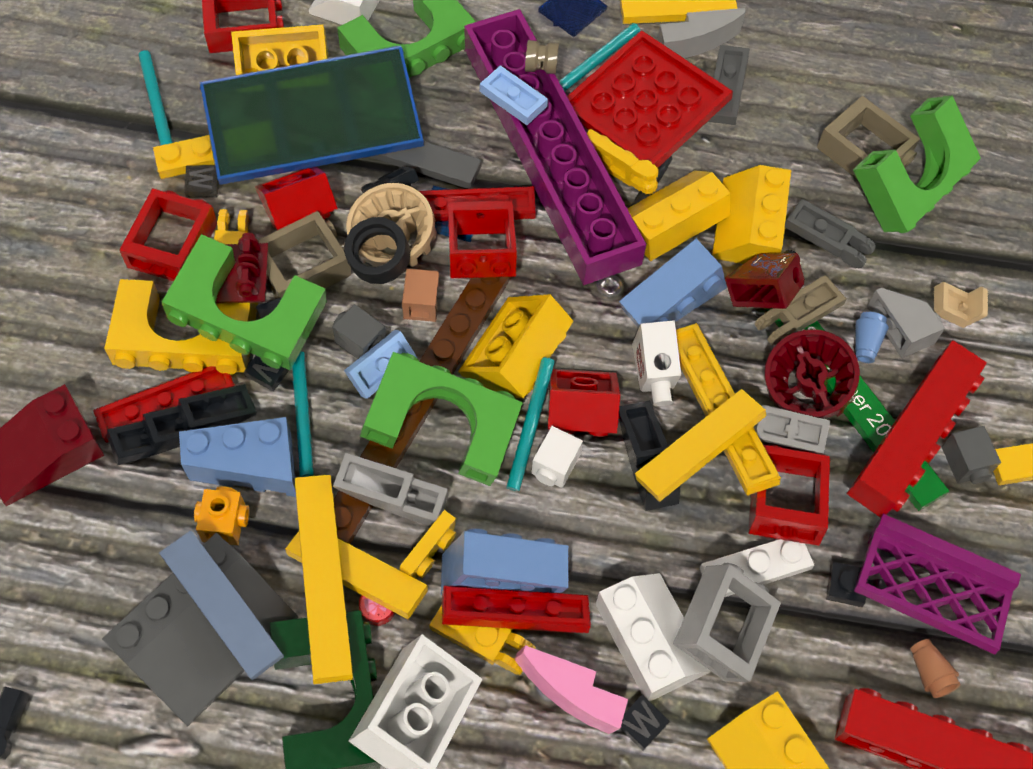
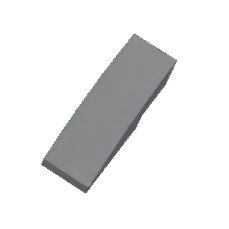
M745 8L689 12L686 14L685 22L660 24L657 41L683 58L699 55L722 45L740 33L746 13Z
M348 453L344 455L333 485L334 488L368 504L430 527L443 512L448 498L447 488L415 479L412 473Z

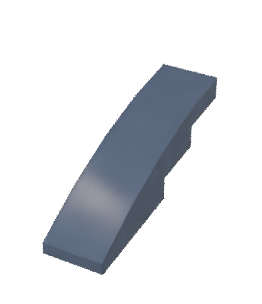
M191 530L159 552L252 681L284 657Z

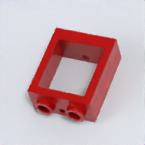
M202 0L204 35L209 54L233 51L231 32L284 28L283 16L277 15V11H283L281 0ZM268 8L270 23L227 28L219 27L218 13Z
M152 188L119 250L126 267L174 281L201 234L211 238L217 226L213 207L201 199L192 200L179 196L173 191L167 190L164 192ZM161 212L195 221L178 255L144 245Z
M512 201L448 202L450 278L516 277L517 250ZM505 234L506 249L458 250L457 235Z
M763 445L777 472L816 478L814 513L767 506L765 505L766 489L751 494L748 534L819 546L828 529L830 456L808 451L785 449L777 445Z

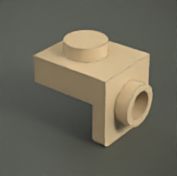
M942 282L934 286V312L941 318L964 328L988 315V290L984 287H979L967 293L946 282Z

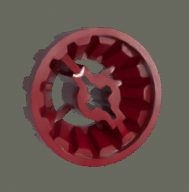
M815 329L798 331L783 338L768 356L765 366L766 387L770 400L779 409L827 419L834 415L838 417L843 414L844 409L856 397L860 376L859 363L851 347L835 334ZM797 367V386L789 389V376L793 369ZM806 369L813 378H818V388L810 378L806 379ZM835 377V390L827 399V380ZM800 392L806 397L813 398L815 404L802 403L792 394Z

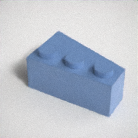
M696 238L619 302L623 311L638 328L642 323L676 322L727 288L723 268Z
M286 417L179 432L181 465L190 481L233 487V485L253 488L254 491L265 492L269 490L296 497L292 437Z
M469 529L464 531L442 554L441 595L443 586L562 593L568 588V545L556 544L555 540L548 538L532 541L522 539V536L509 533L496 536L487 534V531L483 529Z

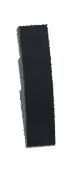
M243 384L181 398L176 407L143 414L141 422L108 429L107 438L118 466L180 447V431L238 424L256 416L257 411L246 385Z

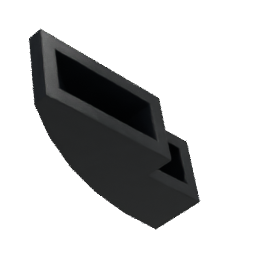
M650 400L619 406L618 418L633 476L645 511L679 504L681 486L659 502L636 480L635 473L669 447Z

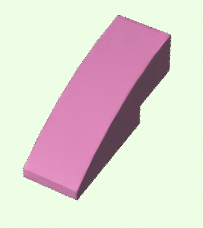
M526 645L516 653L515 661L526 676L546 697L565 712L607 734H611L621 728L628 699L594 687L593 683L597 671Z

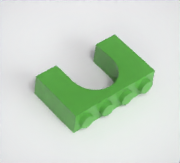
M413 0L414 11L431 30L425 38L411 44L389 42L377 33L363 15L337 27L339 45L345 55L401 45L404 51L403 55L408 77L410 78L419 75L423 70L437 63L445 61L448 57L459 51L465 50L464 25L476 21L457 0ZM392 62L357 68L377 94L397 86Z
M953 95L928 98L910 115L924 145L926 155L924 173L917 185H914L910 180L896 150L872 151L853 169L884 232L906 233L914 229L916 223L926 213L933 210L935 204L944 195L951 192L953 186L962 177L969 174L971 168L981 159Z
M201 234L162 300L167 319L180 327L189 325L198 329V332L209 340L217 341V339L225 341L230 344L232 349L241 354L248 355L250 352L259 356L266 365L272 368L279 369L283 367L291 370L327 303L326 289L294 275L279 304L269 315L255 321L232 319L219 310L216 306V299L222 285L236 263L233 248Z
M393 352L363 425L360 437L393 449L405 416L415 404L431 398L450 401L464 412L471 430L470 441L458 474L491 486L498 475L523 402L516 400L508 392H495L485 388L481 382L475 379H462L452 375L444 367L429 366L421 363L411 354Z

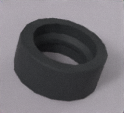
M371 217L360 221L350 230L345 239L344 253L348 264L361 280L370 284H385L395 280L404 273L410 262L411 250L403 230L394 221L387 218ZM377 235L390 236L397 246L393 258L386 264L378 267L365 266L360 261L358 255L363 243Z

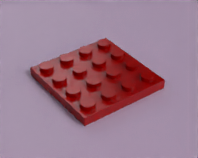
M641 30L573 90L567 98L583 127L608 137L617 146L632 152L639 160H649L658 168L732 99L733 91Z

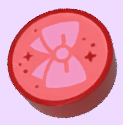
M361 595L359 610H361L362 618L366 622L369 621L371 625L380 626L388 623L394 617L395 612Z

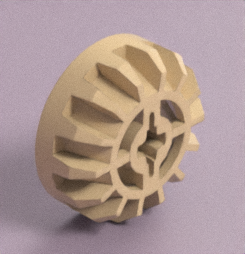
M399 183L378 185L363 193L351 207L346 223L347 235L360 221L371 217H384L394 221L403 230L407 241L410 239V234L417 230L415 243L410 248L409 264L411 267L418 264L417 258L421 254L428 255L431 251L430 242L436 239L437 234L435 229L436 220L429 202L415 188ZM377 235L363 243L358 255L364 263L368 262L373 267H378L386 264L394 256L381 251L387 247L397 249V246L390 236Z

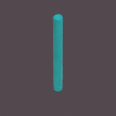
M636 23L629 25L559 80L564 92L640 32L639 26Z
M147 50L140 51L138 56L160 146L173 143L151 54Z
M300 351L292 366L299 474L300 477L314 476L305 353Z
M543 357L541 359L506 486L507 489L519 492L555 363L550 358Z

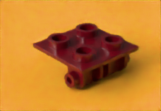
M244 233L238 240V244H225L233 248L236 263L217 295L216 304L266 302L268 243H259L255 234Z

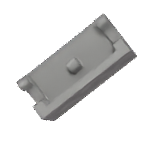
M761 405L766 409V417L755 426V431L761 441L816 454H824L830 420Z

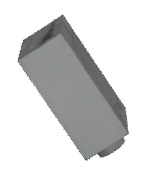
M723 563V565L706 566L673 644L725 681L750 682L781 602L769 594L767 587L753 582L743 574L744 571L739 566L732 563ZM728 589L751 605L733 652L709 636Z

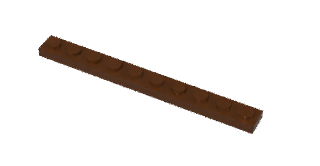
M512 277L471 278L419 362L429 366L444 367L453 375ZM438 398L420 401L407 412L393 449L370 440L360 457L397 468ZM339 490L333 499L337 538L351 544L373 505Z

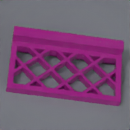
M882 514L870 534L869 546L854 592L992 654H996L1001 647L1013 591L1019 585L1021 574ZM877 548L893 554L896 560L884 563L877 552ZM910 564L927 569L930 576L919 579ZM901 567L909 582L897 585L889 570ZM879 573L888 588L881 590L867 584L868 576ZM945 579L961 584L965 591L954 594ZM935 582L944 597L932 601L924 585ZM914 589L923 604L914 605L907 602L902 592ZM983 594L999 601V607L989 610L980 595ZM970 598L979 613L967 616L959 601ZM949 604L958 620L950 621L943 618L937 607ZM984 620L992 632L991 639L979 634L972 623Z

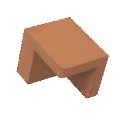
M406 269L402 299L404 319L436 322L438 311V271Z

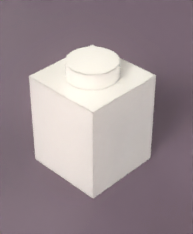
M551 426L533 459L532 474L545 485H556L563 489L581 455L583 440Z

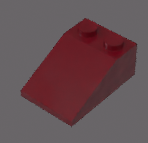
M65 384L32 400L0 428V497L5 506L105 456Z

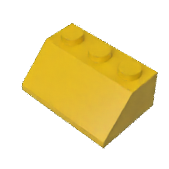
M324 25L231 32L236 75L328 59ZM329 74L281 82L277 83L278 91L330 87ZM253 87L237 90L238 94L265 92V87Z
M758 165L723 178L722 184L731 193L730 216L716 224L712 256L715 259L744 264L760 253H781L791 170Z
M692 171L627 208L646 243L644 255L651 262L729 217L731 193L713 172Z
M551 294L508 297L458 372L465 378L481 382L483 387L495 392L505 391L512 394L515 398H525L534 387L541 359L552 356L557 346L565 339L566 332L572 325L573 320Z
M778 691L749 708L707 738V741L725 769H829Z

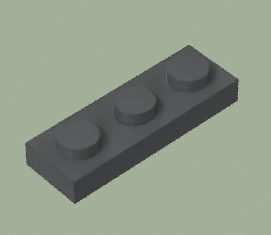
M720 45L714 79L731 89L733 95L732 99L708 122L736 125L750 48Z

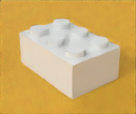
M421 634L402 649L349 742L386 769H436L482 678Z

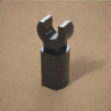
M3 687L0 695V759L6 760L10 755L12 743L9 738L11 733L16 732L30 696L24 691L9 687Z

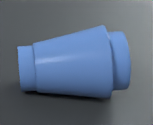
M863 312L860 318L856 320L855 355L859 362H875V357L889 329V326L886 324L887 318L884 315L876 312Z

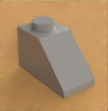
M884 288L875 291L867 306L871 312L882 314L887 318L886 324L889 326L886 335L901 358L934 345L945 329L940 316L932 310L927 302Z

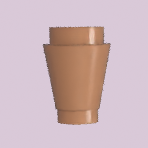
M930 639L919 641L910 648L926 692H930L933 698L948 695L961 685L957 679L959 673L935 645L932 644Z

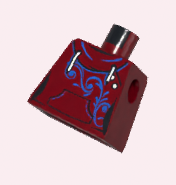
M786 250L784 253L757 254L725 277L733 307L786 309L804 285L805 280L800 265V257L793 250Z

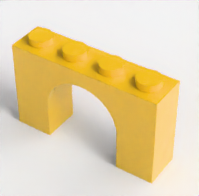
M120 279L104 348L112 365L124 369H131L136 366L150 367L159 371H164L168 368L184 369L188 372H201L205 367L216 366L218 372L228 374L244 372L247 368L250 352L248 355L241 354L232 349L229 343L220 339L212 341L199 334L187 340L175 341L157 335L154 332L160 297L154 281ZM258 302L216 304L223 314L238 321L256 320V306Z

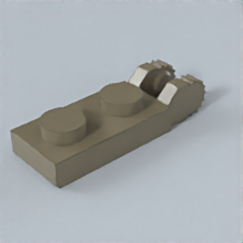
M824 275L800 289L786 309L773 308L761 315L754 325L758 330H763L779 318L784 325L774 330L767 338V341L772 346H775L791 333L803 330L843 306L847 298Z

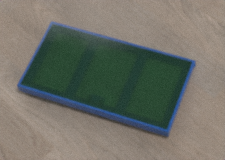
M401 45L200 82L219 184L223 185L424 146L404 60V51Z

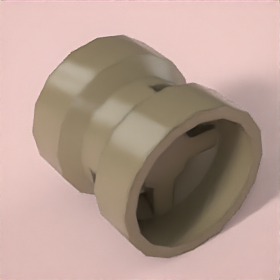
M528 40L525 72L544 70L546 74H556L559 43L549 42L547 45H542L538 41Z

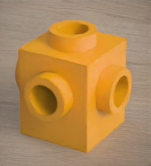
M223 486L217 487L216 490L204 489L202 501H197L194 510V521L197 523L196 531L202 542L208 541L217 532L229 545L239 544L241 528L247 527L250 512L249 506L245 505L241 493L233 488Z

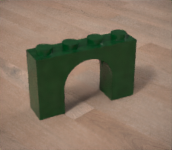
M361 610L346 612L353 678L349 682L354 691V705L346 718L332 728L282 736L285 769H380L381 764L349 742V739L375 697L372 693L371 681L377 680L375 659L368 658L366 645L372 644L369 621H362ZM307 618L270 622L271 639L284 656L274 664L275 670L311 665Z

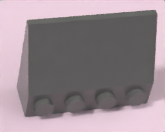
M217 532L203 544V547L270 637V622L298 619V615ZM174 573L165 579L102 638L113 652L187 727L244 672V669L210 625Z

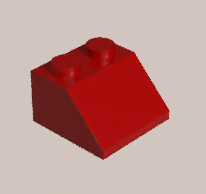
M317 167L302 169L255 186L271 224L276 230L316 211L320 213L323 219L331 216V211L338 209L326 173Z
M553 369L549 382L548 429L553 426L568 434H573L575 431H583L599 437L607 436L609 433L617 434L620 405L617 373Z

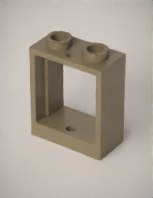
M861 96L824 128L817 145V149L857 179L853 169L868 155L846 137L859 125L862 124L895 149L904 168L916 157L917 152L914 150L920 138L864 96Z
M318 211L258 240L259 243H268L266 284L276 299L283 297L292 279L285 280L271 257L318 234L334 258L298 275V277L327 288L352 275L351 267L344 253L345 243L339 244L336 239L337 232L330 220L324 221Z

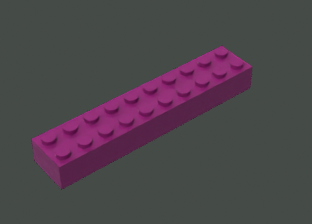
M517 9L464 25L465 52L480 82L501 65L548 98L547 107L528 125H525L492 100L490 101L583 286L641 266L646 243L556 75L546 74L544 70L525 72L528 40H537L521 10Z

